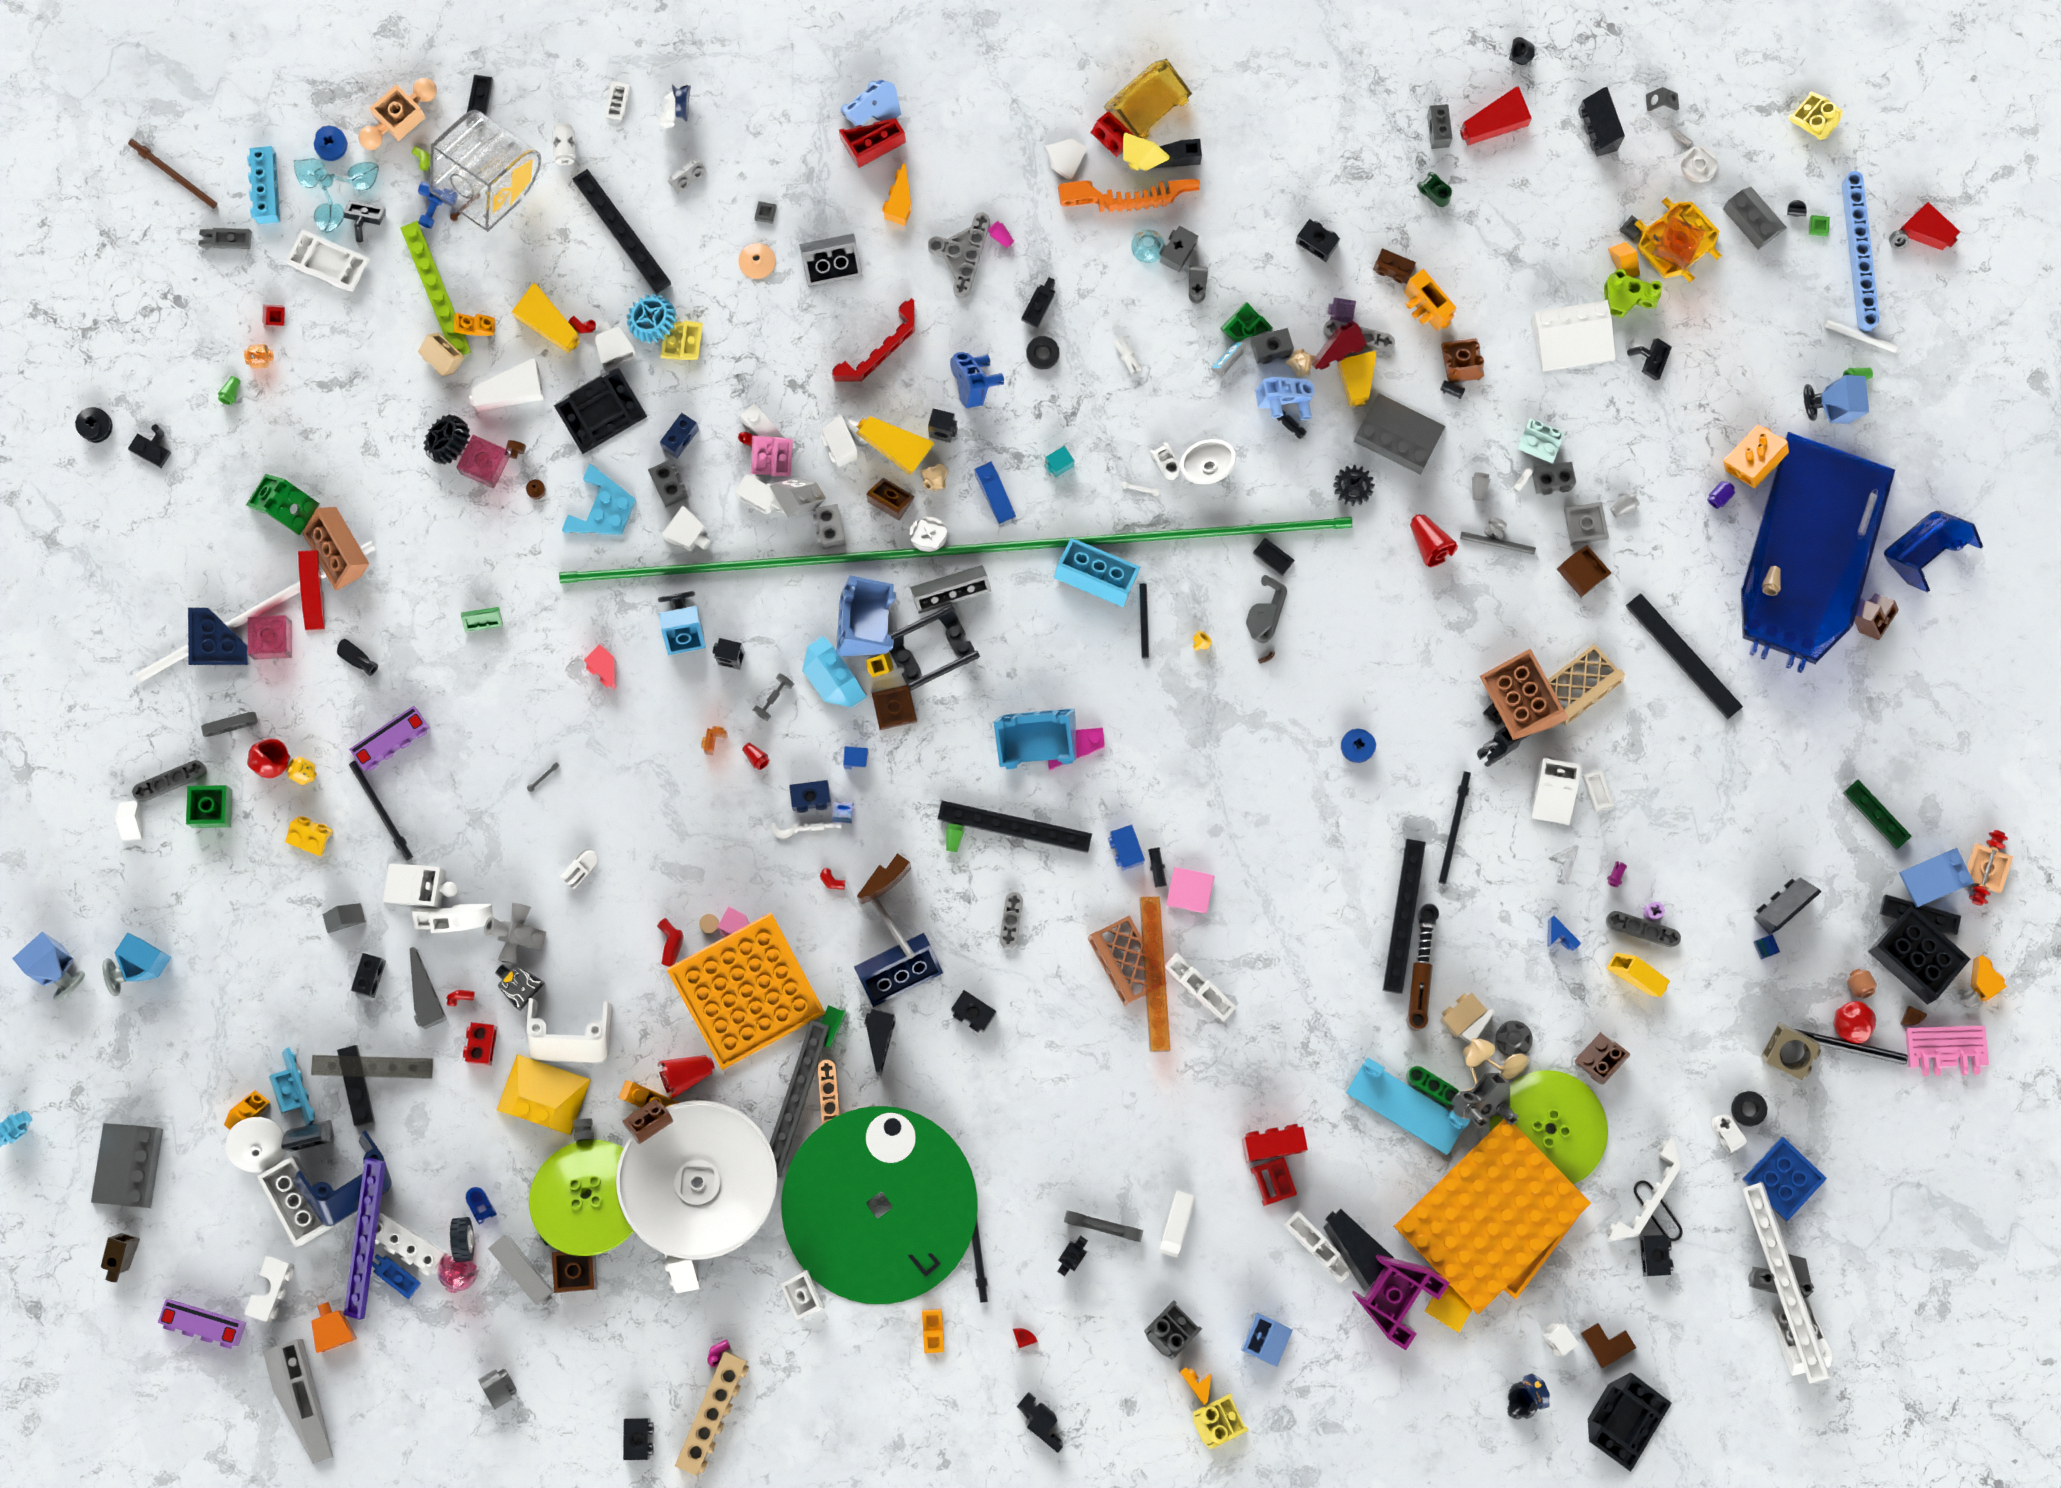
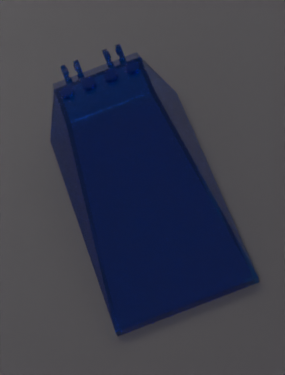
M1788 432L1785 439L1788 442L1789 453L1776 467L1741 587L1742 638L1753 642L1749 655L1753 656L1756 654L1758 644L1764 646L1760 657L1763 660L1766 659L1770 648L1788 654L1789 657L1786 663V668L1791 669L1795 657L1801 659L1797 672L1802 673L1806 661L1816 665L1854 624L1895 469ZM1870 493H1874V499L1875 494L1877 499L1873 501V504L1875 503L1874 508L1871 507L1873 512L1871 518L1869 517L1870 521L1868 523L1865 522L1868 525L1867 530L1864 529L1866 533L1863 536L1860 532L1859 535L1858 530L1863 520V515L1866 514L1865 509ZM1771 566H1777L1781 569V590L1775 596L1764 594L1761 587Z

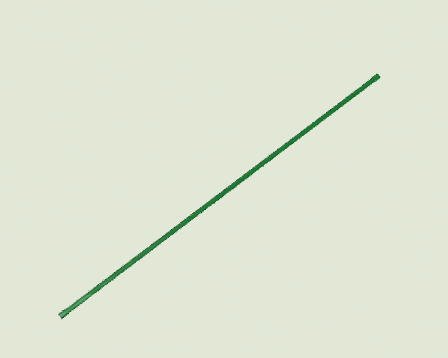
M1352 517L942 546L930 552L910 548L583 572L569 571L559 572L560 583H575L590 580L1067 547L1071 538L1087 545L1329 528L1343 529L1352 528Z

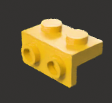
M298 816L290 822L285 843L322 856L327 839L333 833V830L325 824H317L310 821L307 817Z

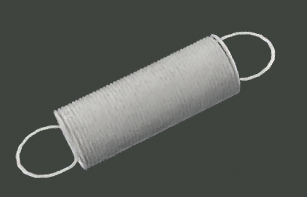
M1675 130L1673 136L1683 144L1689 146L1693 142L1681 132Z

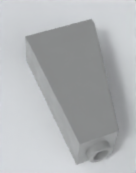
M503 1235L488 1248L535 1305L542 1304L544 1306L552 1299L553 1289L510 1236Z

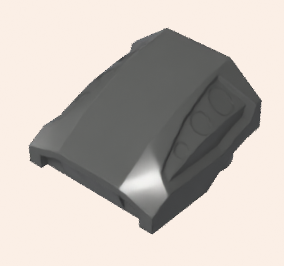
M1175 1300L1144 1330L1148 1341L1162 1355L1172 1360L1202 1330L1176 1305L1177 1302Z

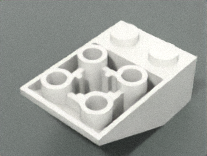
M1546 758L1539 762L1531 818L1570 825L1580 779V764Z
M1807 1303L1805 1305L1827 1367H1830L1833 1357L1811 1304ZM1784 1309L1772 1312L1783 1356L1791 1376L1806 1373Z

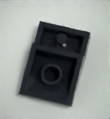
M331 1120L287 1130L282 1139V1149L293 1152L330 1143V1137L334 1136Z

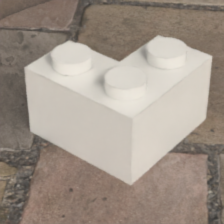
M664 1254L665 1258H667L664 1260L666 1272L670 1271V1274H668L669 1284L674 1286L675 1292L681 1293L699 1289V1275L695 1260Z

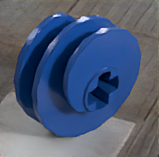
M330 125L323 126L317 130L313 143L317 155L325 161L340 159L345 155L348 146L344 133L339 128Z
M1359 728L1348 731L1341 741L1342 754L1353 763L1367 761L1372 757L1376 749V741L1372 734ZM1356 742L1360 743V749H1357Z

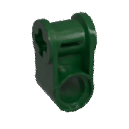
M1429 172L1427 174L1428 177L1423 182L1417 184V188L1437 206L1445 207L1450 202L1452 189L1434 172ZM1439 194H1445L1447 197H1440Z

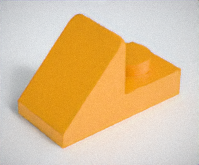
M1184 1367L1180 1370L1179 1373L1202 1404L1208 1403L1211 1374L1197 1382L1196 1379L1199 1377L1192 1368L1188 1370L1187 1367Z

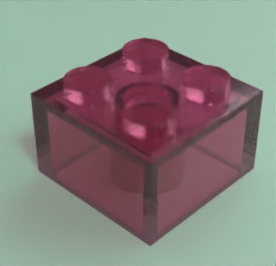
M472 435L456 468L461 475L494 489L510 458V454L507 449Z
M286 615L248 617V655L253 660L292 658V621Z

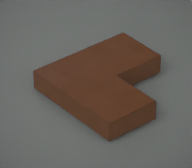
M1596 1323L1580 1333L1601 1368L1608 1366L1636 1349L1626 1330L1608 1340L1599 1323Z

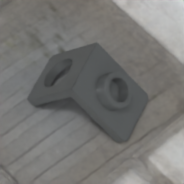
M1664 87L1647 93V110L1652 111L1663 105L1676 111L1679 110L1678 93ZM1658 95L1657 103L1652 105V97Z

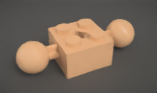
M421 78L415 82L413 86L414 93L410 96L396 84L369 108L373 117L379 123L375 127L367 126L360 131L358 139L361 146L367 150L377 149L382 143V135L387 131L398 142L425 119L422 109L417 104L421 101L429 102L435 98L437 94L436 84L431 79Z

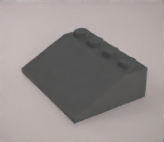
M1378 393L1355 436L1354 442L1421 475L1446 426Z
M103 1123L91 1203L151 1208L163 1129Z

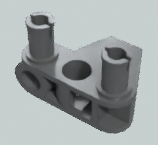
M1499 1072L1484 1074L1472 1090L1461 1091L1452 1100L1453 1112L1461 1118L1471 1119L1478 1128H1483L1487 1124L1488 1119L1486 1117L1502 1116L1509 1125L1515 1124L1519 1118L1510 1108V1083ZM1484 1106H1486L1489 1109L1487 1112H1484Z
M1788 1254L1803 1299L1807 1298L1813 1293L1812 1289H1814V1286L1810 1280L1806 1258ZM1752 1267V1271L1748 1276L1749 1287L1778 1294L1774 1282L1775 1277L1771 1270Z

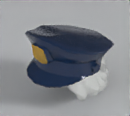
M672 84L673 91L664 98L667 103L664 105V112L659 118L661 126L666 128L675 126L676 117L682 118L687 122L690 85H685L678 89Z

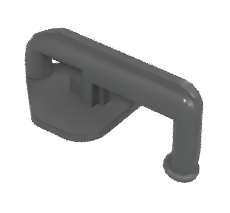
M1264 575L1261 578V584L1275 589L1271 604L1257 603L1253 605L1246 620V625L1252 639L1259 643H1267L1273 637L1287 595L1285 585L1268 575Z

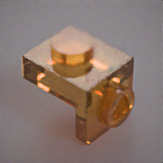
M713 726L712 729L707 728L706 737H703L701 742V748L704 749L705 754L713 755L716 737L727 738V731L718 726Z

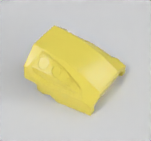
M1811 91L1808 98L1794 114L1789 116V120L1818 137L1819 140H1823L1837 127L1843 114L1842 110L1836 107L1834 103Z
M1231 1393L1192 1412L1193 1423L1202 1442L1209 1449H1213L1249 1431L1231 1398L1233 1397Z

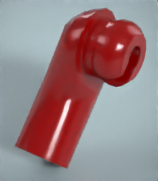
M573 316L568 321L581 334L592 333L596 329V322L594 320L582 323Z
M741 432L738 435V440L750 446L752 450V436L755 435L749 432Z
M824 868L821 871L820 879L827 888L845 890V880H836L828 868Z
M454 991L447 995L446 1004L447 1006L455 1007L457 1000L473 1001L475 991Z

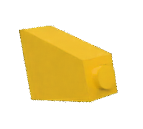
M1376 351L1347 357L1338 362L1337 366L1349 407L1354 405L1355 407H1361L1368 402Z
M1615 952L1606 968L1611 973L1650 996L1661 998L1670 980L1638 956Z

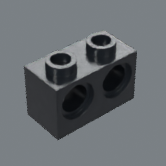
M719 638L718 643H715L713 646L712 654H715L714 658L718 665L740 670L745 651L742 643Z
M362 953L351 991L375 998L386 960Z

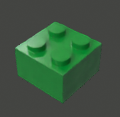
M227 785L187 786L186 825L191 828H231L232 789Z

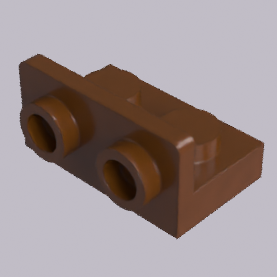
M1382 248L1373 270L1381 276H1389L1398 283L1407 284L1416 262Z

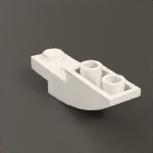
M491 904L453 905L452 908H419L412 911L415 929H431V933L461 931L485 926L487 919L494 917Z

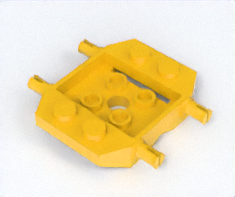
M1666 197L1661 203L1668 208V211L1650 226H1646L1641 219L1634 224L1642 233L1637 250L1663 278L1681 275L1691 283L1695 279L1688 271L1692 264L1707 252L1716 261L1721 258V253L1715 248L1720 231L1693 202L1673 204ZM1682 234L1684 241H1678L1675 235ZM1654 235L1660 240L1662 244H1664L1669 249L1673 256L1679 260L1678 263L1656 241V239L1653 237Z

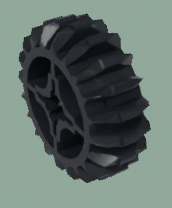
M450 414L447 416L443 415L441 419H437L435 424H432L431 429H428V434L424 436L426 440L423 442L426 455L434 462L445 465L446 463H451L452 460H457L458 455L462 456L461 452L466 449L465 446L469 443L467 439L470 438V429L468 424L460 417Z

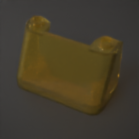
M1166 58L1149 65L1103 107L1107 112H1111L1136 137L1146 139L1149 136L1150 127L1174 106L1180 105L1182 107L1189 101L1188 97L1192 95V92Z

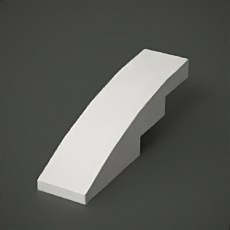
M1175 953L1163 966L1183 987L1223 1022L1237 1008L1221 991L1205 979L1194 967L1190 966L1178 953Z
M1299 1211L1284 1224L1295 1238L1340 1284L1352 1273L1341 1254Z

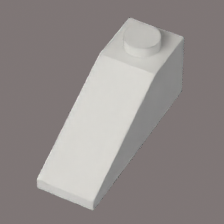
M755 404L751 405L740 415L742 423L755 436L784 438L769 418Z

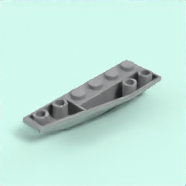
M296 1339L263 1351L273 1392L312 1463L332 1458L333 1454L303 1339Z

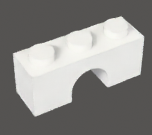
M266 1256L259 1276L265 1277L270 1281L271 1289L264 1297L251 1295L244 1313L245 1315L265 1322H272L277 1317L279 1312L277 1306L279 1301L284 1298L286 1294L285 1285L287 1280L289 1281L292 1278L294 1269H292L293 1264Z

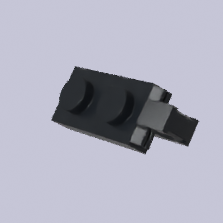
M1048 277L1044 286L1041 284L1039 287L1037 286L1021 321L1036 328L1039 327L1054 298L1055 291L1052 290L1055 285L1054 279Z

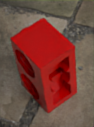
M1109 111L1096 121L1090 132L1116 158L1123 153L1124 134L1128 133L1135 136Z
M471 1022L470 1027H467L466 1030L468 1044L463 1050L465 1062L492 1066L497 1026ZM480 1029H484L485 1036L482 1039H477V1032ZM480 1048L482 1056L475 1059L473 1056L474 1051Z

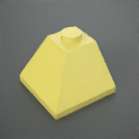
M1128 133L1124 134L1123 160L1129 164L1128 167L1130 169L1147 171L1169 160L1170 156L1156 143Z

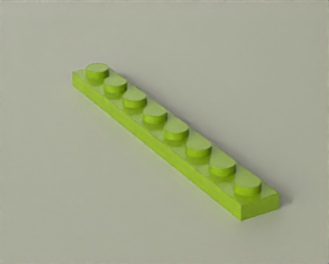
M418 221L400 227L445 339L463 356L471 353L465 335L454 332V315L456 313Z

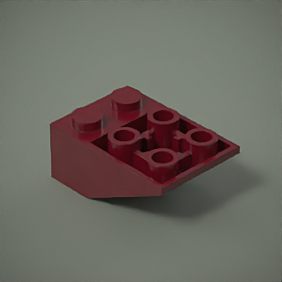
M1351 321L1337 328L1319 351L1311 365L1315 369L1323 370L1329 367V363L1334 360L1339 362L1347 358V354L1351 352L1355 354L1364 349L1363 346L1367 345V342L1359 325Z

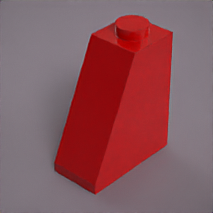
M1929 202L1900 229L1905 231L1910 239L1942 251L1947 246L1951 248L1958 241L1956 237L1960 233Z

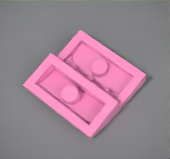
M752 436L750 473L791 477L793 439Z
M1174 867L1166 905L1207 914L1215 876Z

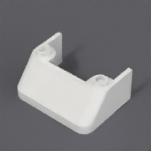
M529 998L527 1037L529 1054L533 1059L538 1061L602 1063L608 1058L612 1005L608 1001H604L602 1021L590 1022L586 1027L585 1036L548 1035L546 1023L542 1019L537 1018L538 1002L533 998Z

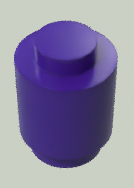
M1721 481L1709 494L1708 503L1716 509L1723 507L1734 496L1735 487L1728 481Z

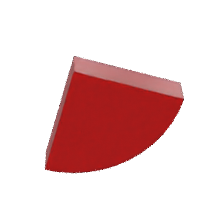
M1023 1328L1013 1329L1019 1348L1038 1342L1030 1331Z

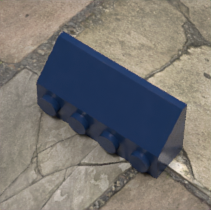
M924 933L906 941L915 954L911 959H908L901 947L897 945L854 966L873 1007L943 974L935 953Z

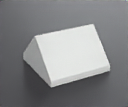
M808 1270L781 1284L796 1321L825 1308Z

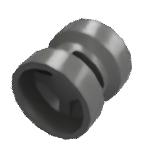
M592 1118L573 1120V1127L576 1132L574 1134V1141L594 1139V1132L591 1131V1126L593 1125Z

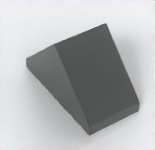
M361 903L336 906L322 914L327 933L366 922Z

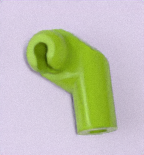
M415 146L412 149V154L419 158V169L427 171L431 166V156L425 150Z

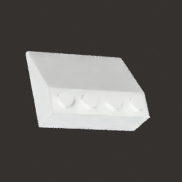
M1608 300L1534 312L1531 324L1542 372L1616 359L1612 318Z

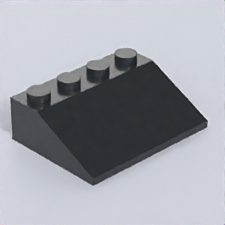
M1912 906L1888 928L1868 951L1927 1005L1940 997L1971 960Z

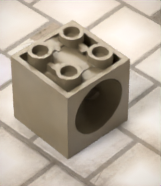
M1779 1022L1761 1057L1766 1063L1803 1080L1804 1076L1808 1077L1812 1069L1810 1065L1813 1059L1816 1060L1819 1057L1821 1049H1819L1820 1044L1815 1039ZM1792 1040H1799L1804 1043L1803 1049L1805 1053L1799 1061L1793 1063L1781 1061L1783 1059L1780 1050L1785 1043Z

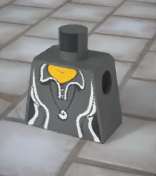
M502 964L495 972L502 979L498 984L499 989L520 1012L529 1002V998H533L545 984L541 979L517 965L509 970Z

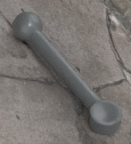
M557 762L553 764L552 767L545 774H543L537 781H535L532 785H528L527 790L529 792L534 791V787H536L543 779H545L551 772L556 770L560 765Z

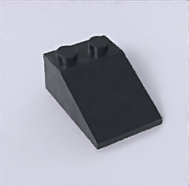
M872 1009L871 1013H867L864 1024L867 1027L875 1071L877 1075L881 1076L896 1017L894 1014Z

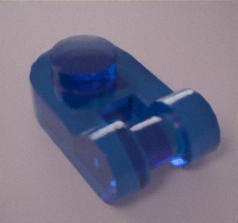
M473 1187L467 1191L466 1202L479 1225L485 1222V1219L488 1217L492 1218L497 1215L495 1208L483 1189ZM484 1205L486 1210L480 1213L478 1208Z

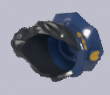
M1534 1374L1525 1375L1522 1382L1513 1384L1511 1389H1509L1507 1413L1513 1419L1518 1420L1522 1417L1529 1419L1534 1416L1538 1409L1550 1407V1393L1544 1380Z

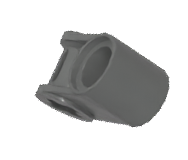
M1189 266V299L1193 303H1201L1205 299L1208 267Z

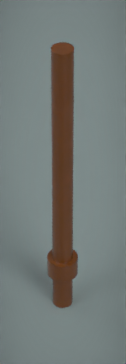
M134 139L129 140L128 145L138 151V155L151 161L214 209L217 206L216 201L152 154L149 148L140 145Z

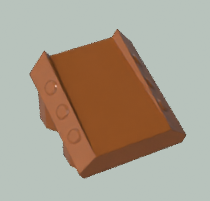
M1477 338L1443 342L1441 344L1447 379L1451 383L1476 379L1479 381L1484 376V359L1480 355V344Z

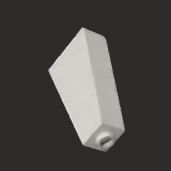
M535 358L471 388L472 395H469L470 404L475 407L477 412L543 400L540 374Z

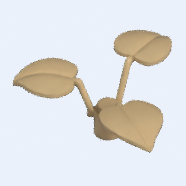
M1472 1038L1471 1044L1463 1050L1465 1063L1471 1070L1475 1086L1478 1080L1474 1066L1480 1067L1484 1064L1485 1060L1500 1070V1074L1506 1080H1510L1524 1071L1529 1058L1524 1054H1514L1504 1062L1503 1066H1499L1489 1059L1495 1051V1046L1489 1041Z

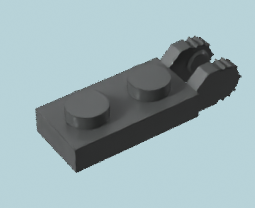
M200 229L199 235L212 237V240H199L198 246L251 248L252 231L250 229Z

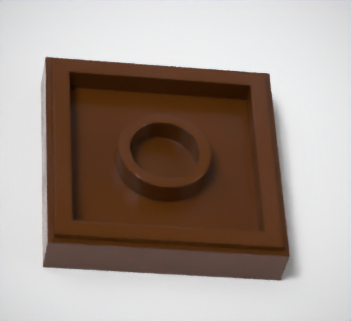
M907 685L871 693L880 730L917 722L911 692Z

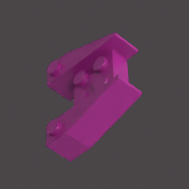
M1377 1254L1376 1258L1385 1267L1365 1297L1354 1290L1352 1294L1386 1337L1399 1347L1407 1350L1417 1334L1412 1327L1402 1322L1408 1310L1422 1290L1439 1300L1450 1283L1446 1278L1429 1267Z

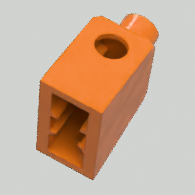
M329 1302L317 1306L321 1317L311 1322L316 1353H323L357 1339L342 1310L332 1312Z

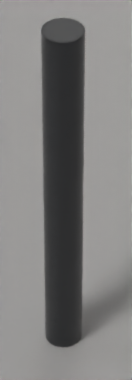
M1141 583L1139 584L1141 658L1148 659L1147 584Z

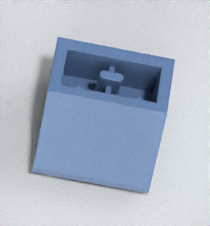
M1256 1313L1240 1351L1277 1367L1293 1330L1275 1320Z

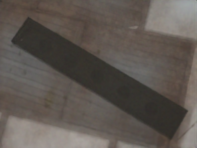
M312 1055L311 1076L432 1079L433 1058Z

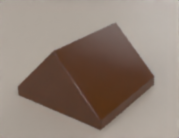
M885 478L876 483L866 494L868 503L899 521L915 497Z

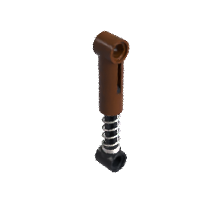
M1433 904L1423 905L1417 914L1420 924L1419 928L1421 929V932L1418 934L1420 937V941H1418L1419 949H1417L1418 956L1416 957L1418 961L1413 963L1409 1010L1406 1019L1407 1026L1413 1031L1423 1029L1428 1023L1433 965L1429 962L1431 957L1430 949H1432L1431 941H1433L1432 933H1434L1432 930L1439 917V910ZM1425 910L1432 912V919L1424 917ZM1419 992H1421L1420 1006L1418 1010ZM1414 1015L1421 1017V1025L1414 1024Z

